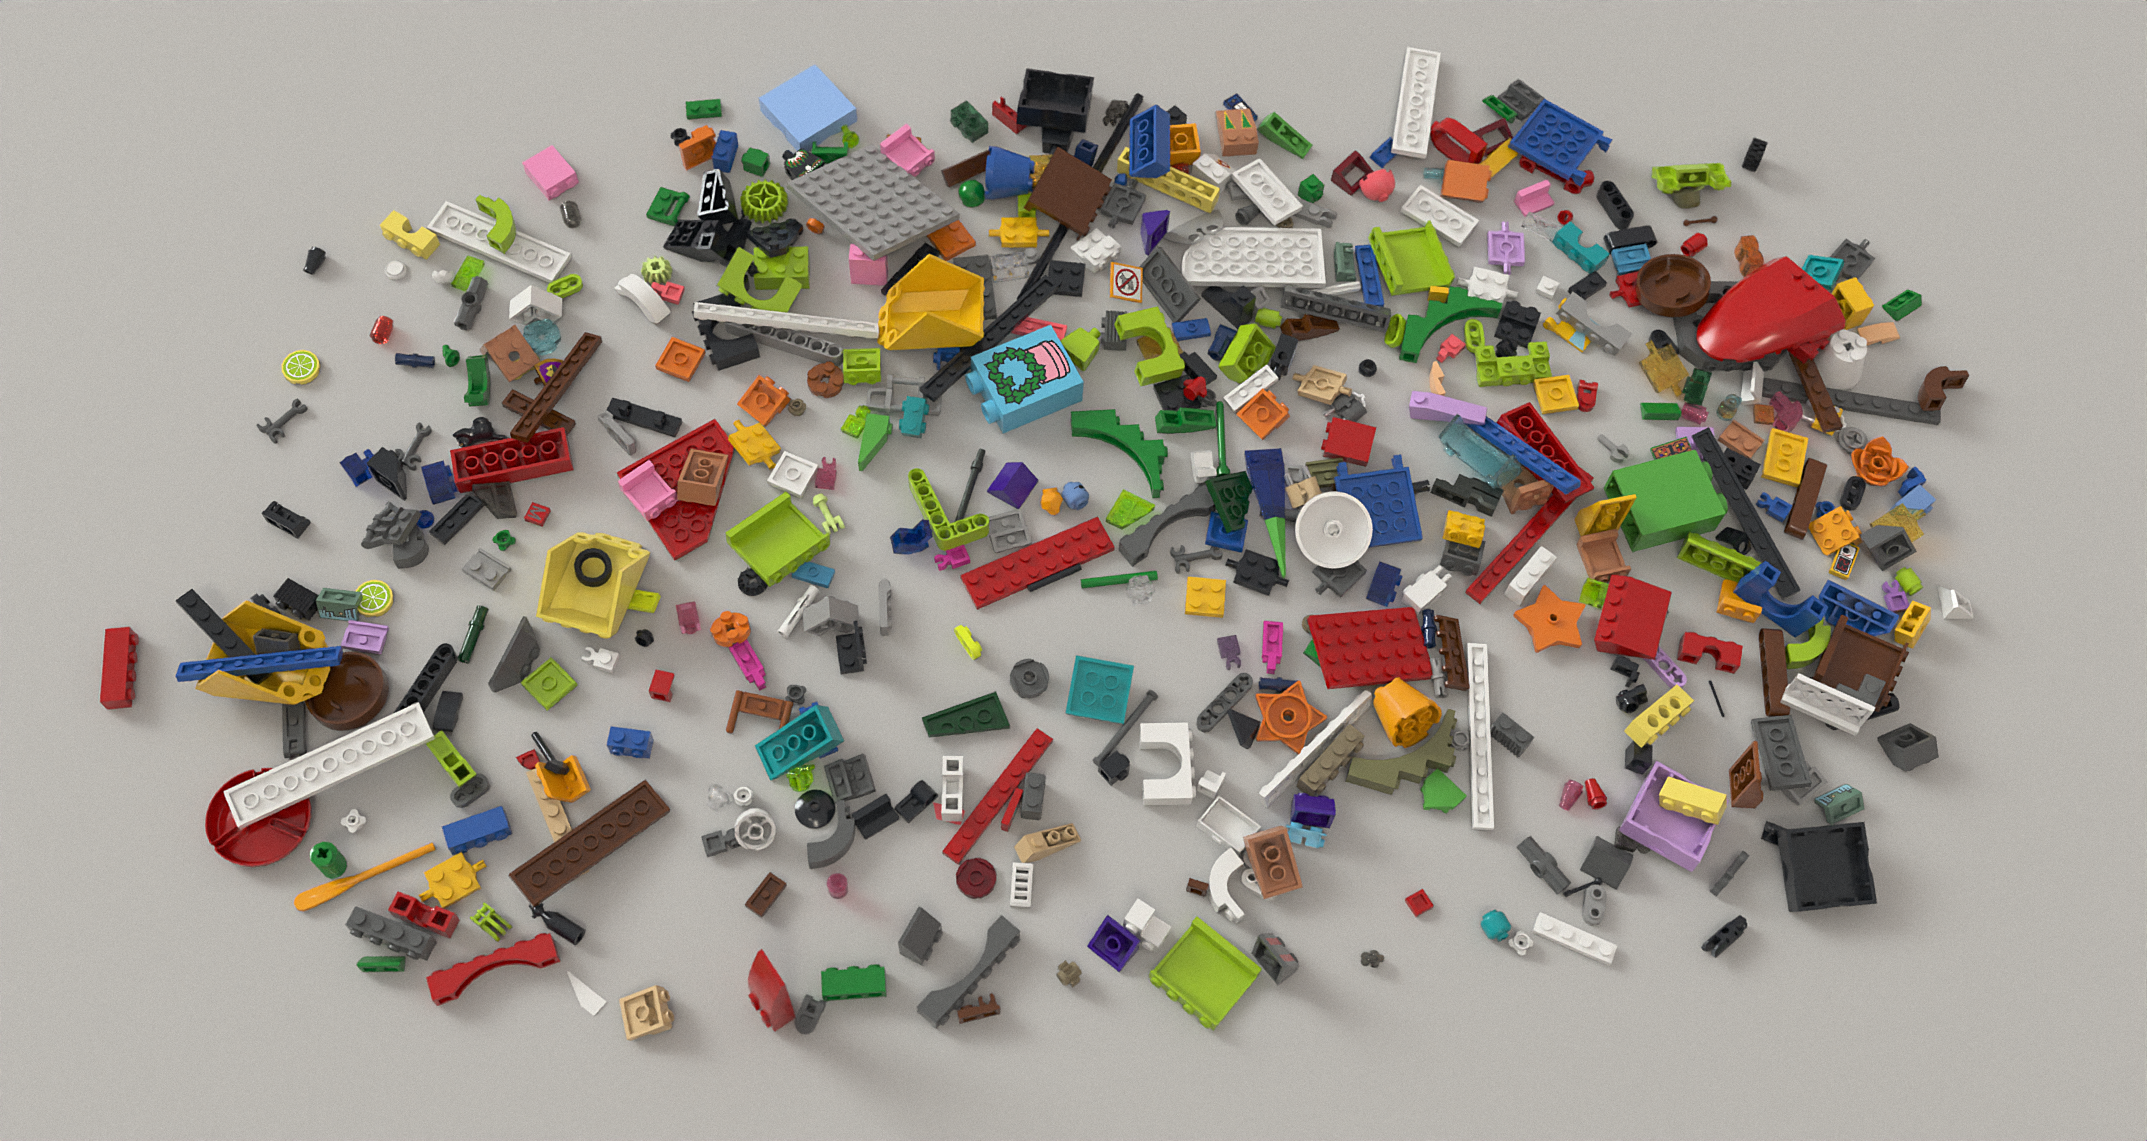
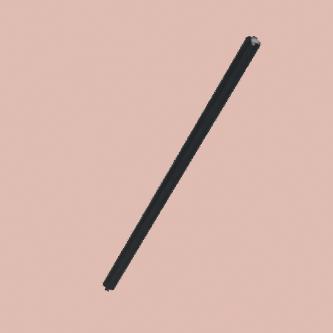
M1136 93L1093 166L1097 171L1102 173L1128 128L1130 119L1134 117L1143 102L1144 96L1142 94ZM1061 223L1059 224L1020 291L1017 300L1040 280L1069 228Z

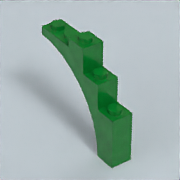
M1450 286L1446 303L1429 300L1425 318L1419 315L1408 314L1399 360L1417 363L1425 342L1436 331L1454 321L1472 317L1498 319L1502 303L1494 300L1480 299L1475 296H1467V289Z
M1115 409L1071 411L1072 437H1088L1101 440L1125 452L1138 464L1145 474L1150 485L1152 498H1160L1161 491H1164L1163 479L1160 480V474H1162L1164 459L1168 457L1167 446H1164L1163 439L1144 440L1143 431H1140L1139 424L1120 425V417L1116 416Z

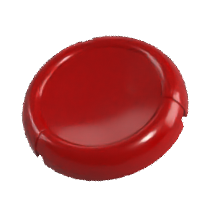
M261 768L259 772L252 769L236 775L216 792L208 806L205 817V830L209 843L214 846V850L221 857L231 863L245 867H261L275 863L292 853L302 842L309 829L312 816L309 798L242 829L237 827L223 791L273 768Z

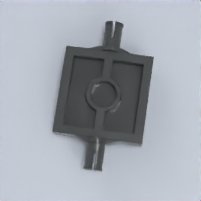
M1132 178L1129 186H1122L1117 183L1112 185L1100 209L1101 214L1111 217L1108 224L1110 228L1111 226L1115 228L1118 221L1133 225L1146 200V194L1135 189L1138 180L1135 179L1134 181V178Z
M1845 239L1830 256V258L1844 259V266L1836 282L1841 276L1848 280L1856 277L1858 280L1874 262L1875 257L1865 250L1870 244L1867 239H1864L1860 245Z
M1358 560L1341 568H1326L1318 565L1313 569L1312 573L1322 583L1315 590L1321 595L1329 588L1342 597L1366 574L1367 569Z

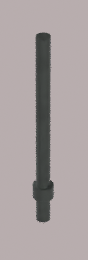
M984 449L978 450L976 459L972 462L970 468L972 471L955 522L964 519L978 474L983 467L982 461L986 452Z

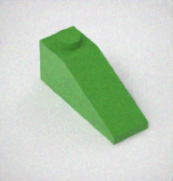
M1275 112L1266 116L1257 128L1268 140L1302 159L1313 146Z
M867 413L858 458L859 471H863L887 442L888 434H892L893 423H890L889 416Z

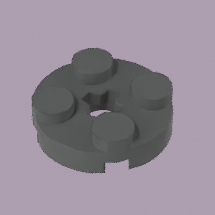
M1023 659L1014 665L1010 673V685L1019 697H1037L1046 691L1048 687L1049 673L1046 666L1041 662L1038 663L1034 659ZM1029 674L1030 677L1034 676L1035 678L1032 679V682L1024 680L1026 675Z

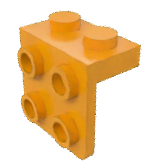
M1841 506L1809 524L1808 528L1824 555H1830L1852 542L1856 546L1863 543L1860 538L1861 530L1858 526H1853L1851 523L1854 520L1849 510L1844 511Z
M1728 579L1723 580L1716 613L1754 623L1761 615L1762 607L1747 603L1733 593L1738 582Z
M571 755L562 761L569 767L567 775L556 774L544 768L546 763L538 762L535 764L537 776L541 779L544 786V792L551 799L573 803L591 791L577 756Z

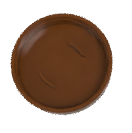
M1680 254L1661 255L1650 259L1640 268L1636 281V295L1639 302L1647 310L1657 315L1683 317L1697 312L1706 304L1710 294L1711 277L1706 267L1694 258Z
M344 652L340 665L330 667L326 682L323 684L322 693L305 700V704L309 712L323 726L338 731L352 730L365 725L381 711L388 697V679L382 668L370 656L359 652Z

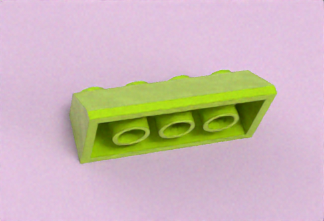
M1691 532L1684 539L1677 556L1678 559L1735 582H1739L1742 577L1761 564V562L1756 561L1753 557L1742 555L1734 549L1726 548L1718 542L1710 541L1699 534Z

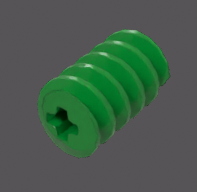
M320 842L312 847L310 859L325 877L334 879L344 874L347 868V861L336 846L330 842Z

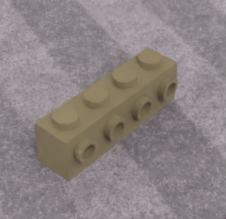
M1349 723L1299 778L1296 787L1303 793L1309 794V796L1320 795L1327 787L1325 784L1329 780L1333 781L1339 774L1338 770L1342 766L1345 767L1351 761L1352 754L1354 752L1358 753L1364 746L1362 742L1365 736Z

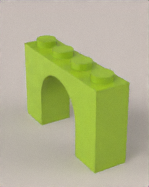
M738 247L716 285L719 288L718 291L726 296L728 294L734 296V301L743 306L746 303L751 306V309L787 313L803 284L789 276H785L772 298L758 300L751 297L744 287V275L755 256Z
M1158 306L1118 315L1115 328L1120 340L1147 336L1154 339L1161 347L1162 354L1160 356L1137 363L1134 372L1140 387L1181 377L1185 369V363L1179 356L1177 344L1173 342L1171 330L1167 328L1164 314L1160 312Z

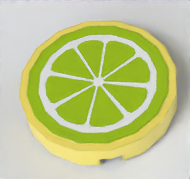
M298 350L290 353L283 360L281 365L282 373L286 380L292 384H307L318 376L320 362L311 351Z
M381 580L366 581L355 591L362 592L363 598L357 610L365 617L382 616L393 605V591L388 584Z

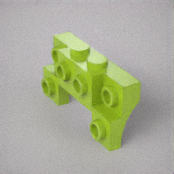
M1722 163L1652 167V178L1657 180V188L1666 194H1671L1673 191L1688 186L1701 187L1710 185L1714 190H1725L1726 187H1731V180L1728 178Z
M1547 341L1529 343L1527 346L1529 355L1496 358L1493 345L1476 346L1474 352L1478 387L1510 386L1514 384L1527 385L1533 383L1534 379L1552 377Z

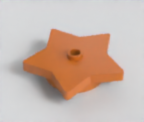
M1546 585L1542 586L1535 604L1517 610L1513 614V617L1528 629L1532 636L1536 653L1551 646L1565 645L1580 648L1582 645L1576 623L1586 605L1562 601Z
M1299 680L1281 694L1258 693L1255 695L1263 716L1256 737L1257 742L1281 741L1299 755L1304 747L1307 732L1327 719L1325 714L1308 704L1301 681ZM1284 716H1290L1291 721H1286Z

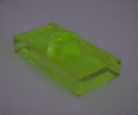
M467 255L455 279L451 282L452 287L467 292L472 278L478 276L483 269L484 261Z

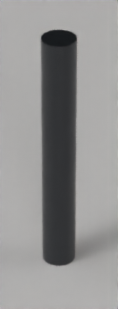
M1078 563L1027 585L1028 591L1032 592L1081 571V565Z

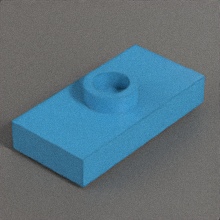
M805 562L792 573V578L829 589L835 569L812 562Z

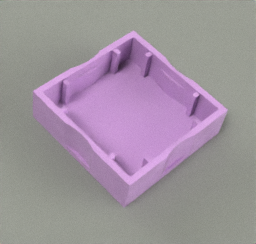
M1656 761L1649 770L1619 832L1692 872L1700 863L1716 824L1707 823L1701 819L1688 817L1682 813L1660 807L1659 793L1668 777L1694 785L1697 784Z

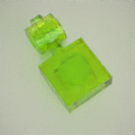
M859 405L856 409V416L849 414L841 427L842 433L858 439L864 430L867 413H871V410L866 405Z

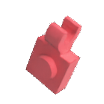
M653 282L651 288L661 296L663 301L679 305L685 291L684 286L671 282H666L665 286Z
M1451 334L1440 345L1441 350L1438 352L1439 356L1436 359L1441 363L1448 356L1454 359L1465 348L1466 344Z

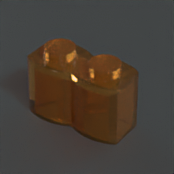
M1754 235L1741 236L1734 250L1735 257L1740 263L1739 270L1743 277L1764 263L1763 255L1758 250V240Z

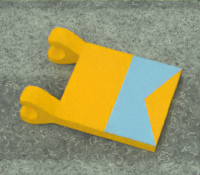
M1564 298V299L1561 301V303H1560L1559 306H1558L1559 309H1560L1561 306L1564 304V302L1567 300V298ZM1548 317L1543 323L1545 329L1553 331L1580 352H1583L1591 343L1588 336L1576 331L1574 326L1568 322L1561 321L1557 324L1552 317Z

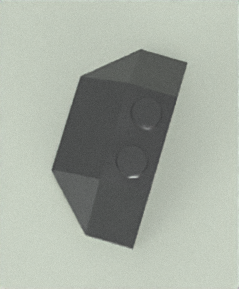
M525 616L522 617L488 682L492 692L496 693L523 681L525 676H528L531 671L533 660L539 656V645Z

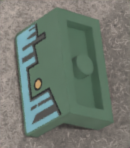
M323 588L316 600L319 617L341 621H358L357 608L363 598L362 592Z
M1844 784L1814 799L1816 804L1824 808L1826 821L1831 825L1865 809L1862 792L1848 784Z

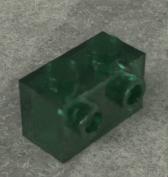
M967 100L950 110L951 124L955 128L957 127L963 137L968 138L972 143L988 133V121Z
M1694 368L1692 376H1687L1682 391L1685 394L1683 401H1687L1690 405L1702 406L1712 372Z

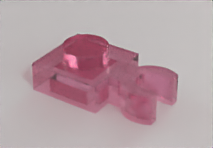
M823 457V468H818L815 488L834 490L837 470H834L836 459L833 458L831 464H826V457Z

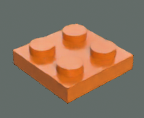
M960 220L927 235V238L940 251V255L945 261L976 246V241Z
M672 337L655 367L659 371L689 382L706 352L703 348Z

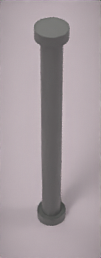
M1149 690L1146 693L1145 699L1099 756L1094 757L1092 761L1095 765L1099 767V764L1110 755L1153 700L1156 701L1158 695L1154 691Z

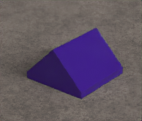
M1169 210L1142 213L1140 234L1147 256H1149L1168 232Z
M1007 462L988 488L987 493L1016 509H1020L1038 483V479L1023 462Z
M1107 915L1087 947L1120 972L1138 951L1141 940Z

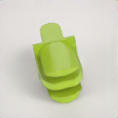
M485 902L480 910L477 909V913L470 917L477 926L497 942L501 939L489 927H493L502 936L506 932L495 922L496 919L507 929L510 930L512 928L511 924ZM483 917L484 919L479 923L478 920Z

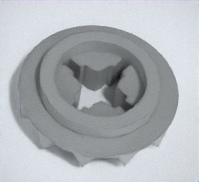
M1846 427L1841 430L1837 440L1840 442V448L1843 447L1846 449V452H1853L1857 448L1863 450L1868 444L1866 434L1856 427ZM1855 437L1854 443L1850 444V439Z

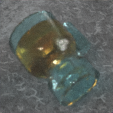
M1729 394L1717 408V416L1723 421L1732 420L1737 413L1742 399L1735 394Z

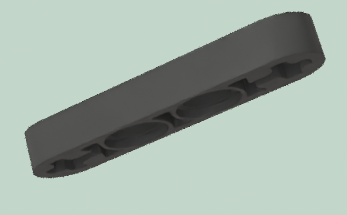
M1240 673L1200 713L1196 721L1199 731L1205 733L1211 731L1225 717L1227 710L1232 709L1250 691L1253 679L1249 674ZM1247 680V685H1242L1240 690H1238L1240 682ZM1233 692L1236 694V699L1229 700L1225 694ZM1220 705L1224 711L1222 713H1215L1213 706ZM1209 715H1211L1212 717L1209 720V724H1205L1203 726L1202 720L1206 721L1209 718Z

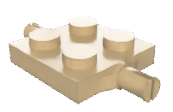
M1313 365L1306 375L1298 373L1293 375V380L1302 382L1297 390L1298 396L1332 405L1336 396L1340 393L1348 396L1352 394V388L1343 387L1347 380V374Z

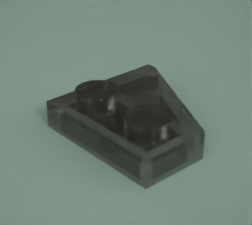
M509 481L472 485L474 494L496 519L516 518L517 510Z

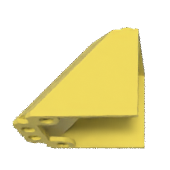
M577 532L547 551L536 617L542 618L544 622L559 623L565 628H577L583 633L598 634L600 638H611L619 630L649 559L650 552L641 549L642 545L637 542L604 533L591 535ZM586 549H601L611 559V577L601 586H585L576 577L575 559L580 552ZM589 558L582 563L581 569L585 576L595 578L603 574L605 565L599 558Z

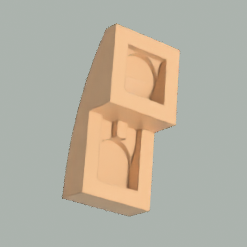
M1894 322L1878 323L1858 328V334L1867 340V346L1880 341L1881 344L1900 339Z
M1437 361L1433 362L1430 370L1431 393L1445 396L1446 392L1441 385L1444 374Z

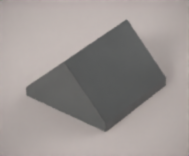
M1596 836L1580 871L1595 879L1601 878L1603 883L1617 890L1631 866L1633 855Z

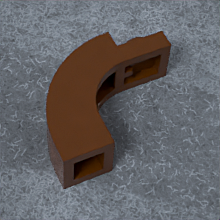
M1947 366L1931 370L1926 375L1918 391V402L1922 410H1940L1947 398L1943 389L1963 388L1969 377L1967 370L1949 371Z

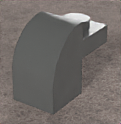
M417 524L409 534V541L404 542L403 545L393 544V561L398 569L417 566L428 555L429 547L424 540L423 530H420Z

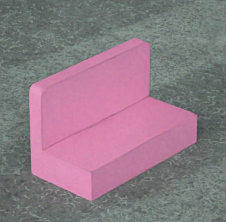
M1548 179L1517 192L1514 202L1524 217L1554 205L1553 199L1548 194L1551 186Z

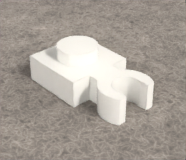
M591 647L585 648L586 653H590L591 656H582L581 659L584 663L591 664L594 662L593 667L595 669L613 673L620 657L619 653L600 648L597 653Z

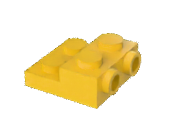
M1448 510L1442 539L1480 548L1484 537L1485 519Z

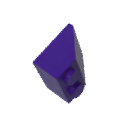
M1306 793L1294 794L1291 803L1290 824L1291 822H1296L1305 826L1330 829L1336 815L1334 799H1329L1328 796L1324 795L1313 797Z

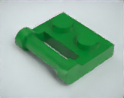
M660 187L646 213L647 218L675 226L682 208L690 199V195L685 192L679 193ZM675 200H677L678 202L672 214L668 216Z

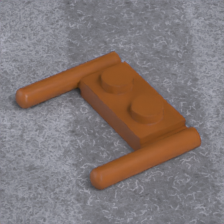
M736 690L726 732L733 733L739 711L781 720L780 729L789 723L794 703Z

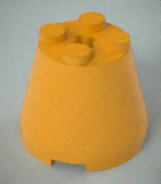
M1399 677L1392 680L1385 687L1377 688L1374 692L1373 706L1388 739L1395 747L1403 746L1408 748L1419 743L1429 735L1427 731L1432 725L1440 721L1442 711L1437 703Z

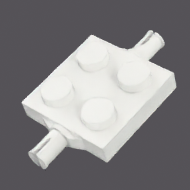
M1474 267L1469 280L1458 278L1457 285L1467 287V296L1494 300L1502 303V305L1506 297L1517 299L1518 292L1508 290L1509 275Z

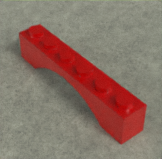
M541 933L532 940L518 941L512 947L496 949L487 956H476L473 958V961L454 964L452 968L445 971H434L426 979L432 1001L439 1006L458 999L475 979L492 969L518 964L542 969L561 961L552 935L550 933Z

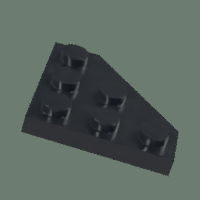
M791 218L781 223H771L769 226L755 227L753 230L746 231L747 238L769 258L787 254L789 246H793L797 241V236L803 233V225L796 219Z

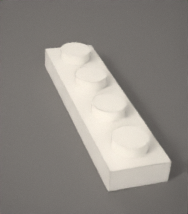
M1541 912L1538 914L1532 933L1608 966L1611 965L1617 949V945Z

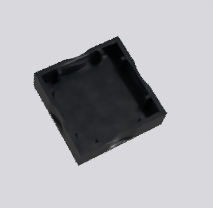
M1026 68L1023 90L1020 93L1017 106L1016 124L1085 133L1093 95L1094 77Z
M1865 822L1777 831L1789 912L1877 904L1873 874L1869 865V847Z

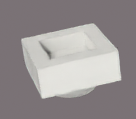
M1543 276L1535 293L1552 300L1559 282Z

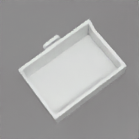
M1221 796L1215 799L1197 821L1196 825L1197 828L1225 849L1232 848L1238 857L1246 849L1243 837L1257 833L1261 828L1259 824Z

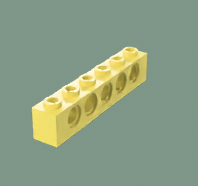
M1125 147L1118 158V173H1126L1127 177L1134 178V180L1136 179L1138 182L1210 214L1218 202L1220 188L1172 167H1170L1168 173L1158 178L1129 176L1130 149Z

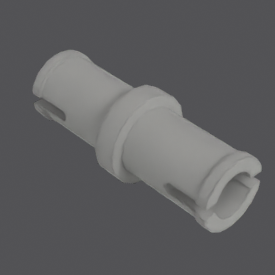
M1437 657V665L1435 658L1430 659L1433 674L1431 681L1434 683L1435 698H1440V690L1442 698L1447 697L1448 693L1444 685L1447 677L1442 671V658Z

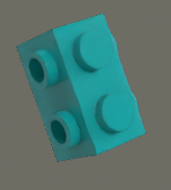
M907 396L906 401L903 400L902 403L904 417L899 421V430H901L903 436L922 438V433L925 434L926 422L924 420L925 415L929 413V404H927V400L924 398Z

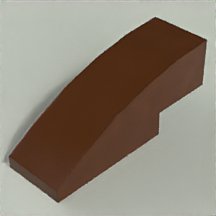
M1305 314L1302 318H1287L1280 326L1282 334L1299 339L1298 341L1322 337L1340 330L1337 321Z

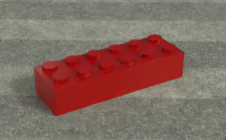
M564 427L537 432L528 443L508 438L450 450L454 480L460 494L574 470L569 441Z

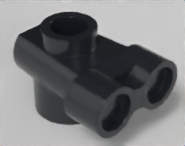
M1644 684L1635 686L1632 690H1622L1619 692L1618 696H1616L1618 708L1624 709L1626 713L1636 711L1639 705L1648 702L1646 687Z

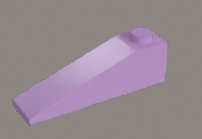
M1412 391L1409 404L1410 417L1413 419L1485 424L1487 407L1442 395Z

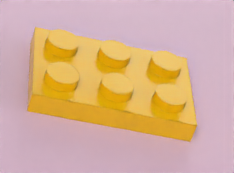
M1772 428L1769 434L1761 478L1798 488L1801 481L1808 438Z

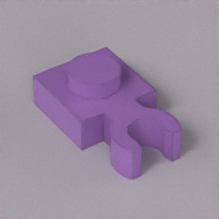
M1894 580L1891 583L1893 588L1888 585L1887 581L1884 582L1882 589L1887 593L1884 596V600L1888 610L1894 613L1906 612L1909 602L1905 592L1898 591V581Z

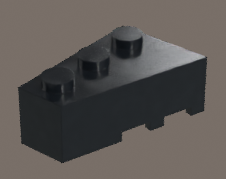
M720 169L706 171L703 174L697 216L701 220H719L724 225L739 221L731 184Z

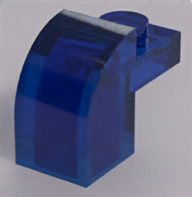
M922 519L913 529H897L890 536L894 554L907 555L927 549L929 547L928 541L933 537L929 520Z

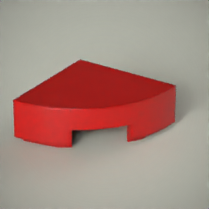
M535 749L516 757L519 764L529 770L535 769V764L540 762Z

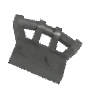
M388 501L385 504L386 507L379 514H375L373 523L366 528L367 533L362 540L361 546L365 549H372L384 544L403 545L422 514L418 510L403 509L402 507L399 509ZM391 512L396 514L394 517H387ZM380 525H389L388 527H379Z

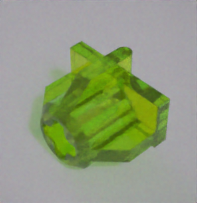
M814 764L802 765L789 770V773L786 775L793 791L801 792L809 789L814 781L812 770L815 769Z

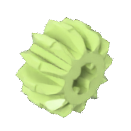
M654 255V259L647 258V262H643L641 274L645 282H649L650 285L653 282L666 284L667 280H671L673 270L668 259L665 260L663 256L657 258Z

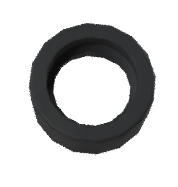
M586 549L580 552L575 559L576 577L585 586H601L611 577V559L601 549ZM589 558H599L603 561L605 570L599 577L590 578L583 574L581 569L582 563Z

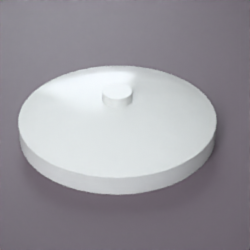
M1338 491L1324 492L1311 498L1300 510L1295 524L1296 540L1303 554L1313 563L1326 568H1341L1356 562L1368 549L1373 531L1372 521L1365 506L1355 497Z

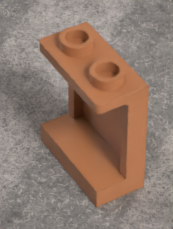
M1617 529L1581 536L1576 544L1591 584H1605L1611 579L1612 574L1628 576L1631 571L1630 565H1625L1616 542L1619 536Z

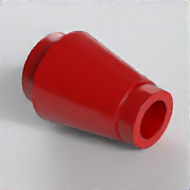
M1596 779L1586 780L1584 783L1588 805L1592 809L1605 807L1607 805V796Z

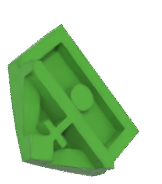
M1438 768L1424 780V784L1420 788L1424 796L1423 810H1430L1432 808L1447 814L1450 809L1453 810L1467 797Z

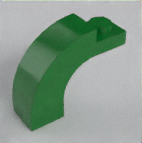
M488 355L468 356L466 358L468 390L464 395V402L468 403L469 407L488 405L490 400Z

